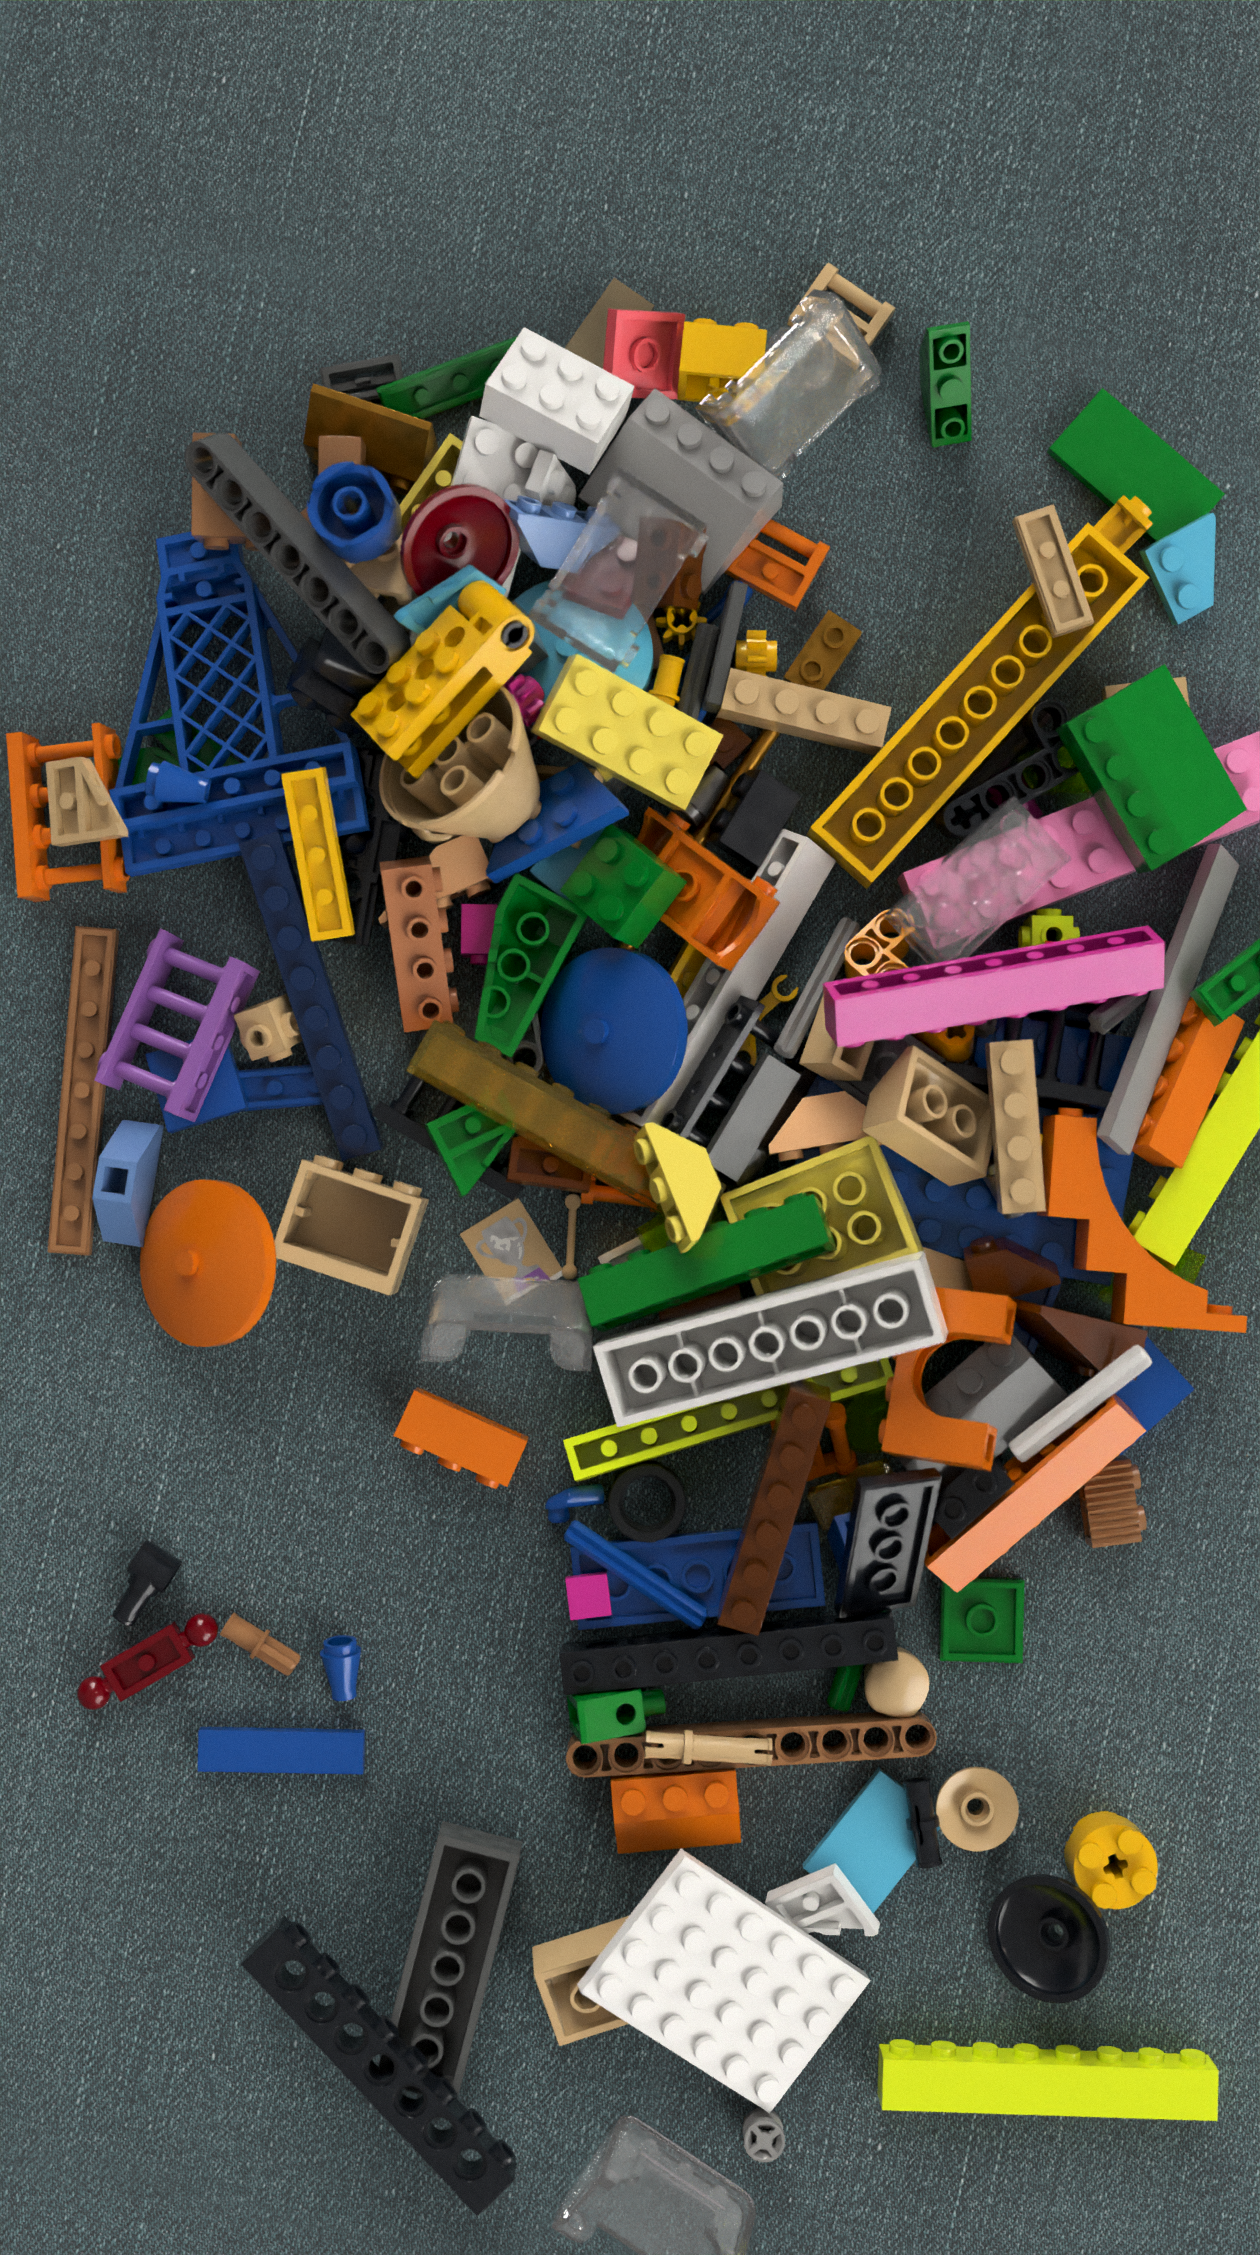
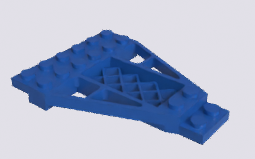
M191 531L157 538L156 544L161 573L156 597L158 613L115 789L109 790L110 797L128 829L129 837L121 838L126 874L134 877L241 856L239 843L277 831H282L286 846L294 845L281 774L326 767L338 836L370 830L358 750L347 733H342L334 728L341 739V743L284 754L279 713L284 708L299 704L292 698L291 693L276 696L267 630L269 628L274 629L294 664L298 651L250 572L246 569L242 544L229 543L228 550L205 549L204 543H199L191 535ZM236 615L245 622L232 640H230L218 630L228 617ZM197 624L205 630L194 646L190 648L180 641L179 638L189 625ZM250 633L254 655L241 647ZM215 636L227 644V647L217 661L212 663L201 654ZM180 648L188 653L183 661ZM236 652L250 660L238 679L224 671ZM164 653L172 717L147 722ZM197 660L211 668L198 687L184 679ZM256 672L260 695L246 686ZM221 675L230 681L233 686L219 703L207 695V692ZM186 687L194 692L188 701ZM242 691L256 699L243 719L229 710ZM202 699L216 707L203 727L190 719V716ZM261 711L263 713L265 734L252 726ZM225 714L239 723L226 743L212 734ZM191 726L199 731L194 740ZM175 730L180 768L211 780L210 794L206 804L198 802H156L154 797L145 794V783L131 785L143 737ZM248 730L262 739L249 758L235 750ZM208 738L222 747L209 766L195 757ZM268 751L269 758L262 759V757ZM231 754L244 762L222 767ZM197 766H199L200 768H202L204 771H199V772H198V771H197Z

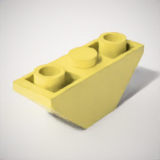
M650 1122L644 1124L634 1137L633 1147L635 1156L641 1165L645 1164L650 1177L649 1189L652 1198L657 1204H661L666 1216L665 1229L667 1235L673 1243L676 1242L680 1253L688 1251L700 1239L721 1190V1185L706 1148Z

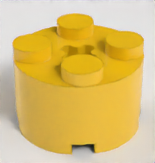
M1109 1811L1091 1813L1076 1823L1073 1827L1074 1831L1070 1835L1068 1842L1066 1841L1064 1849L1066 1866L1078 1887L1099 1908H1128L1139 1903L1154 1891L1157 1884V1857L1151 1843L1134 1823L1125 1817ZM1115 1854L1114 1862L1109 1864L1108 1857Z

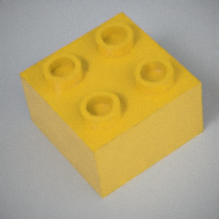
M698 318L693 320V322L684 321L677 400L757 408L763 378L767 330L759 329L757 325L746 322L737 323L734 326L717 325L716 321L707 318Z

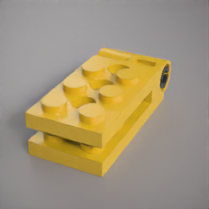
M478 580L468 584L458 598L460 613L449 604L430 627L417 637L416 642L403 657L389 668L387 674L375 688L361 699L357 708L350 714L385 753L395 761H398L416 779L424 773L533 653L528 648L535 632L532 621L486 581Z

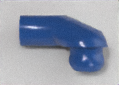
M600 1483L571 1486L548 1498L545 1509H548V1520L551 1523L567 1522L570 1519L568 1508L603 1504V1486Z

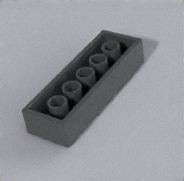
M442 1821L391 2020L396 2025L399 2031L398 2036L408 2047L415 2046L422 2052L428 2062L427 2067L438 2079L440 2077L447 2079L456 2090L458 2098L520 1858L522 1841ZM381 2055L379 2067L387 2068L393 2065L392 2060L388 2056ZM413 2086L402 2089L423 2095L418 2088Z

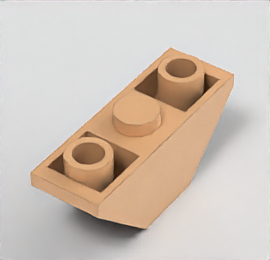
M845 1091L804 1097L768 1145L769 1154H778L779 1162L804 1158L803 1150L819 1148L820 1155L844 1146V1143L854 1142L869 1135L861 1130L866 1106Z

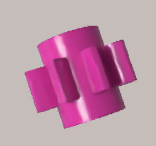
M520 674L514 678L512 675L503 686L514 696L518 703L523 723L528 727L536 721L540 713L539 709L545 705L543 702L545 698L544 691L540 684L531 676Z

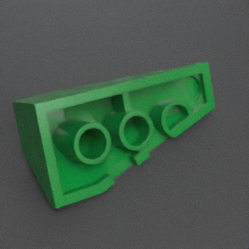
M515 873L496 908L474 1037L475 1040L509 1058L513 1057L588 920V915L576 904L518 873Z

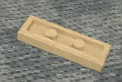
M1054 504L1014 517L1012 524L1052 638L1091 626L1094 623V619Z

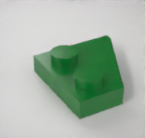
M501 1089L425 1125L460 1198L467 1195L519 1127Z

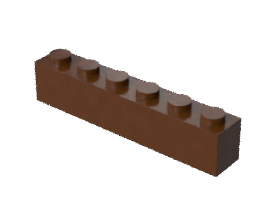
M803 1379L787 1383L720 1599L718 1625L759 1636L831 1405L830 1387Z

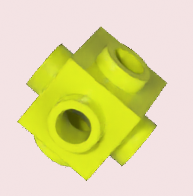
M1038 909L1037 915L1030 916L1023 922V926L1019 927L1018 948L1045 944V941H1048L1046 938L1047 930H1056V942L1080 938L1079 927H1073L1074 916H1062L1061 909Z

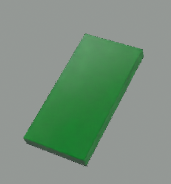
M1104 388L1095 395L1047 451L1053 459L1110 508L1123 495L1129 500L1134 496L1138 497L1152 512L1148 519L1153 524L1142 535L1151 544L1209 513L1225 495L1224 492Z

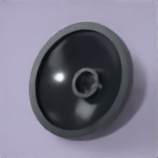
M1028 1875L1009 1884L1000 1892L992 1905L988 1918V1939L991 1952L1002 1973L1023 1993L1044 2002L1069 2003L1089 1994L1102 1980L1110 1960V1936L1100 1910L1093 1900L1079 1887L1053 1875ZM1053 1924H1058L1063 1929V1935L1055 1932Z

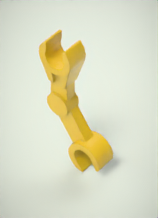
M787 975L777 977L771 985V992L759 1001L765 1005L758 1018L760 1021L780 1002H790L797 995L798 987L788 996H781L778 993L777 985L786 979ZM749 1033L738 1052L748 1053L750 1064L755 1066L757 1059L756 1038Z

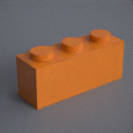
M419 1387L413 1391L393 1435L401 1439L400 1446L419 1455H422L424 1450L439 1456L437 1462L440 1465L456 1472H460L462 1467L477 1473L476 1481L494 1489H497L499 1484L508 1486L529 1439L524 1434Z

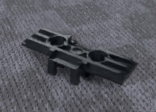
M356 747L359 755L364 794L374 798L375 807L368 815L370 830L347 834L344 841L342 862L346 885L350 881L361 880L360 890L355 895L349 896L355 934L326 939L324 941L369 947L380 881L382 880L379 862L396 860L399 841L407 842L409 828L400 822L391 820L392 816L385 809L381 800L379 777L385 752Z

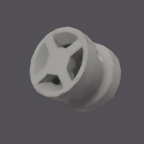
M762 2108L750 2111L745 2116L742 2124L745 2150L756 2161L771 2162L781 2155L785 2146L783 2123L779 2115L773 2110L770 2113ZM759 2127L771 2129L770 2131H762Z

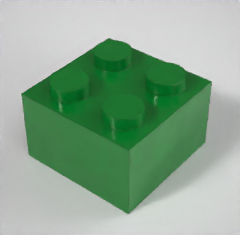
M610 824L603 830L560 891L613 938L639 948L686 885L687 881L633 835Z

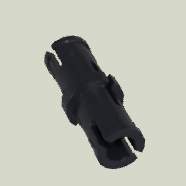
M928 1777L911 1778L903 1782L909 1811L906 1825L907 1829L912 1831L917 1868H933L943 1863L936 1829L940 1826L939 1816L934 1814L930 1789L931 1782Z

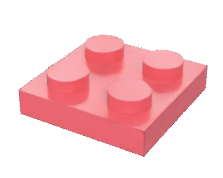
M608 308L603 369L634 385L632 398L646 399L656 388L669 399L677 400L685 314Z

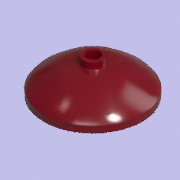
M458 484L446 487L427 498L409 519L400 544L401 569L410 588L420 597L469 564L502 585L514 567L519 550V533L509 516L511 510L509 505L490 489L474 484ZM452 532L451 538L444 542L445 537Z

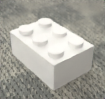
M524 327L486 382L479 416L497 424L502 429L541 450L555 454L558 459L590 475L624 422L635 386Z

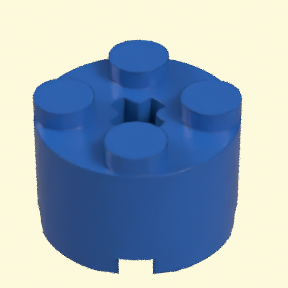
M340 462L328 467L318 475L312 485L313 490L307 503V513L312 526L324 544L350 564L375 559L389 550L402 533V517L399 503L382 474L370 466L354 464V462ZM353 510H359L356 514L351 515Z

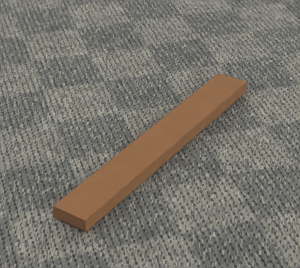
M75 926L47 1250L49 1253L92 1255L95 1208L92 1196L101 1151L106 1085L94 1081L98 1072L97 1065L99 1059L110 1045L119 930Z

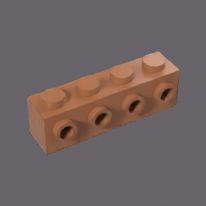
M429 856L379 862L404 1033L454 1026L452 1013L459 1012L456 987L448 988L446 974L454 972L452 952L450 947L443 948L441 933L449 932L445 907L437 908L435 894L436 892H443L440 867H432Z

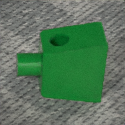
M640 1688L566 1695L570 1728L581 1744L642 1733L646 1729L645 1717L665 1714L666 1712L662 1689L641 1691ZM622 1704H625V1706L623 1707V1709H621L620 1711H617V1709H618Z

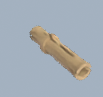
M646 1730L645 1734L646 1743L662 1744V1747L644 1746L645 1759H682V1764H691L692 1760L748 1763L771 1766L772 1755L755 1753V1750L773 1751L772 1738L693 1735V1730H684L683 1734Z

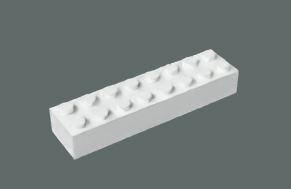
M920 1251L605 1336L593 1346L616 1425L621 1427L944 1343L948 1330L925 1252Z

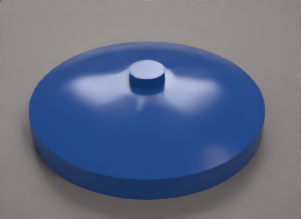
M607 947L594 949L573 959L554 980L543 1006L541 1044L545 1062L551 1076L562 1092L574 1103L589 1111L600 1114L635 1112L658 1100L672 1085L682 1066L688 1036L687 1016L683 999L668 972L646 954L627 948Z

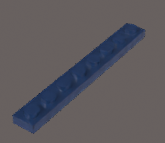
M282 831L239 843L341 1159L343 1161L381 1150L384 1146L375 1118L372 1116L373 1112L318 942H311L304 899Z

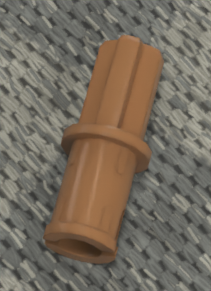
M235 1612L231 1615L220 1633V1636L226 1637L251 1654L250 1659L253 1660L257 1657L285 1676H289L300 1661L301 1656L299 1653L270 1636V1630L267 1629L265 1632L239 1617Z

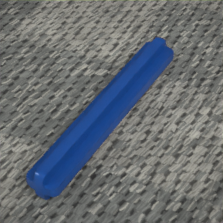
M574 1520L565 1531L563 1537L565 1541L693 1629L700 1628L706 1620L708 1611L705 1607L580 1521Z

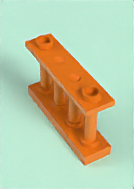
M92 723L93 740L41 746L39 739L23 732L6 733L18 898L33 902L50 901L49 889L53 885L103 880V889L116 893H127L126 881L130 879V876L125 872L121 838L100 841L101 863L50 868L48 866L47 848L51 844L50 827L47 828L44 818V808L48 803V789L42 784L41 767L46 762L75 757H94L95 769L110 795L109 790L115 789L119 773L118 758L121 757L122 753L121 742L116 734V730L101 723Z

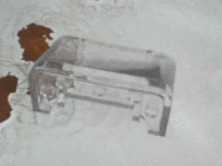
M813 289L799 303L805 311V315H796L791 320L794 326L737 383L729 381L724 386L728 392L723 393L717 399L709 393L695 407L696 411L715 433L780 481L790 473V465L860 396L868 395L880 383L879 375L882 372V368L848 309L835 293Z
M618 466L607 484L606 494L608 495L601 497L597 504L598 507L556 576L548 584L550 590L547 589L542 598H538L527 616L613 673L620 665L626 669L629 667L640 649V646L634 642L688 555L696 559L710 537L703 532L707 526L705 522L635 474Z
M448 1274L440 1278L434 1285L422 1338L421 1361L448 1362L457 1358L463 1351L465 1338L471 1337L472 1330L550 1335L551 1357L558 1366L567 1370L591 1371L595 1328L590 1324L578 1281Z
M623 2116L610 2129L556 2212L551 2227L574 2242H585L593 2235L598 2226L639 2255H746L756 2217V2208L754 2201L744 2189L633 2116Z

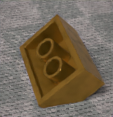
M313 383L303 441L308 457L312 458L311 462L318 466L319 436L361 437L366 445V466L368 465L379 471L389 484L391 490L407 495L439 449L433 424Z

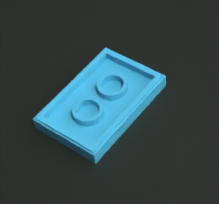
M878 1767L802 1864L803 1868L811 1874L836 1863L873 1914L916 1860L912 1831L908 1830L906 1825L909 1811L905 1787Z

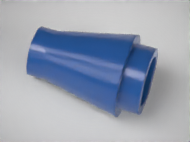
M165 760L161 764L151 763L145 783V794L154 797L156 802H198L206 804L211 789L210 779L202 778Z
M339 1635L324 1640V1649L320 1651V1656L331 1688L332 1699L335 1701H348L357 1696L356 1684L361 1647L357 1645L356 1638L353 1636Z

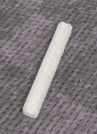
M1139 1345L1132 1346L1011 1440L1009 1447L1013 1455L1021 1462H1026L1150 1367L1152 1360L1148 1353Z

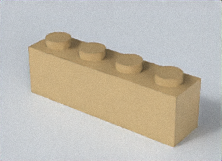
M730 668L722 705L717 711L716 717L875 755L883 747L892 707Z
M1033 1039L986 1043L985 1053L998 1212L1001 1214L1046 1211Z

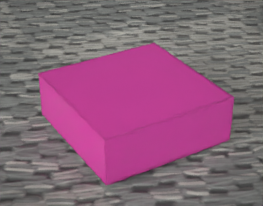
M607 1571L565 1577L570 1620L612 1615Z

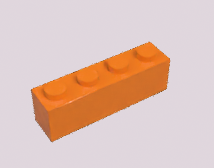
M1189 998L1132 1148L1134 1153L1153 1166L1183 1167L1243 1028L1244 1020L1233 1013L1221 1024L1214 1027L1193 998Z

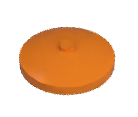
M207 1179L186 1182L173 1189L160 1201L148 1221L144 1245L141 1247L140 1276L146 1302L159 1325L174 1339L190 1346H222L232 1343L247 1334L264 1313L274 1287L276 1250L269 1222L254 1198L233 1183Z

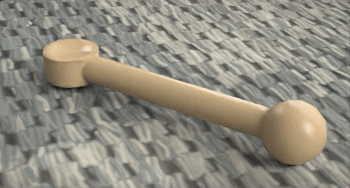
M570 1194L565 1199V1205L569 1209L566 1265L563 1266L561 1272L562 1276L568 1280L574 1279L578 1273L574 1265L576 1217L577 1209L581 1206V1199L576 1194Z

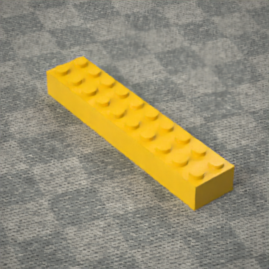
M1087 523L1069 542L1068 547L1094 623L1091 626L1052 638L1034 584L1032 583L810 827L807 836L833 857L865 889L870 887L1150 578L1091 524Z

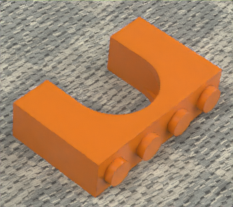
M935 1287L948 1334L944 1343L892 1356L893 1360L896 1361L894 1377H889L886 1384L885 1398L889 1402L887 1419H882L878 1432V1440L882 1444L881 1451L896 1457L991 1472L998 1429L988 1423L937 1415L925 1400L922 1390V1374L926 1362L934 1351L954 1340L967 1339L1011 1345L1017 1303L1009 1296Z

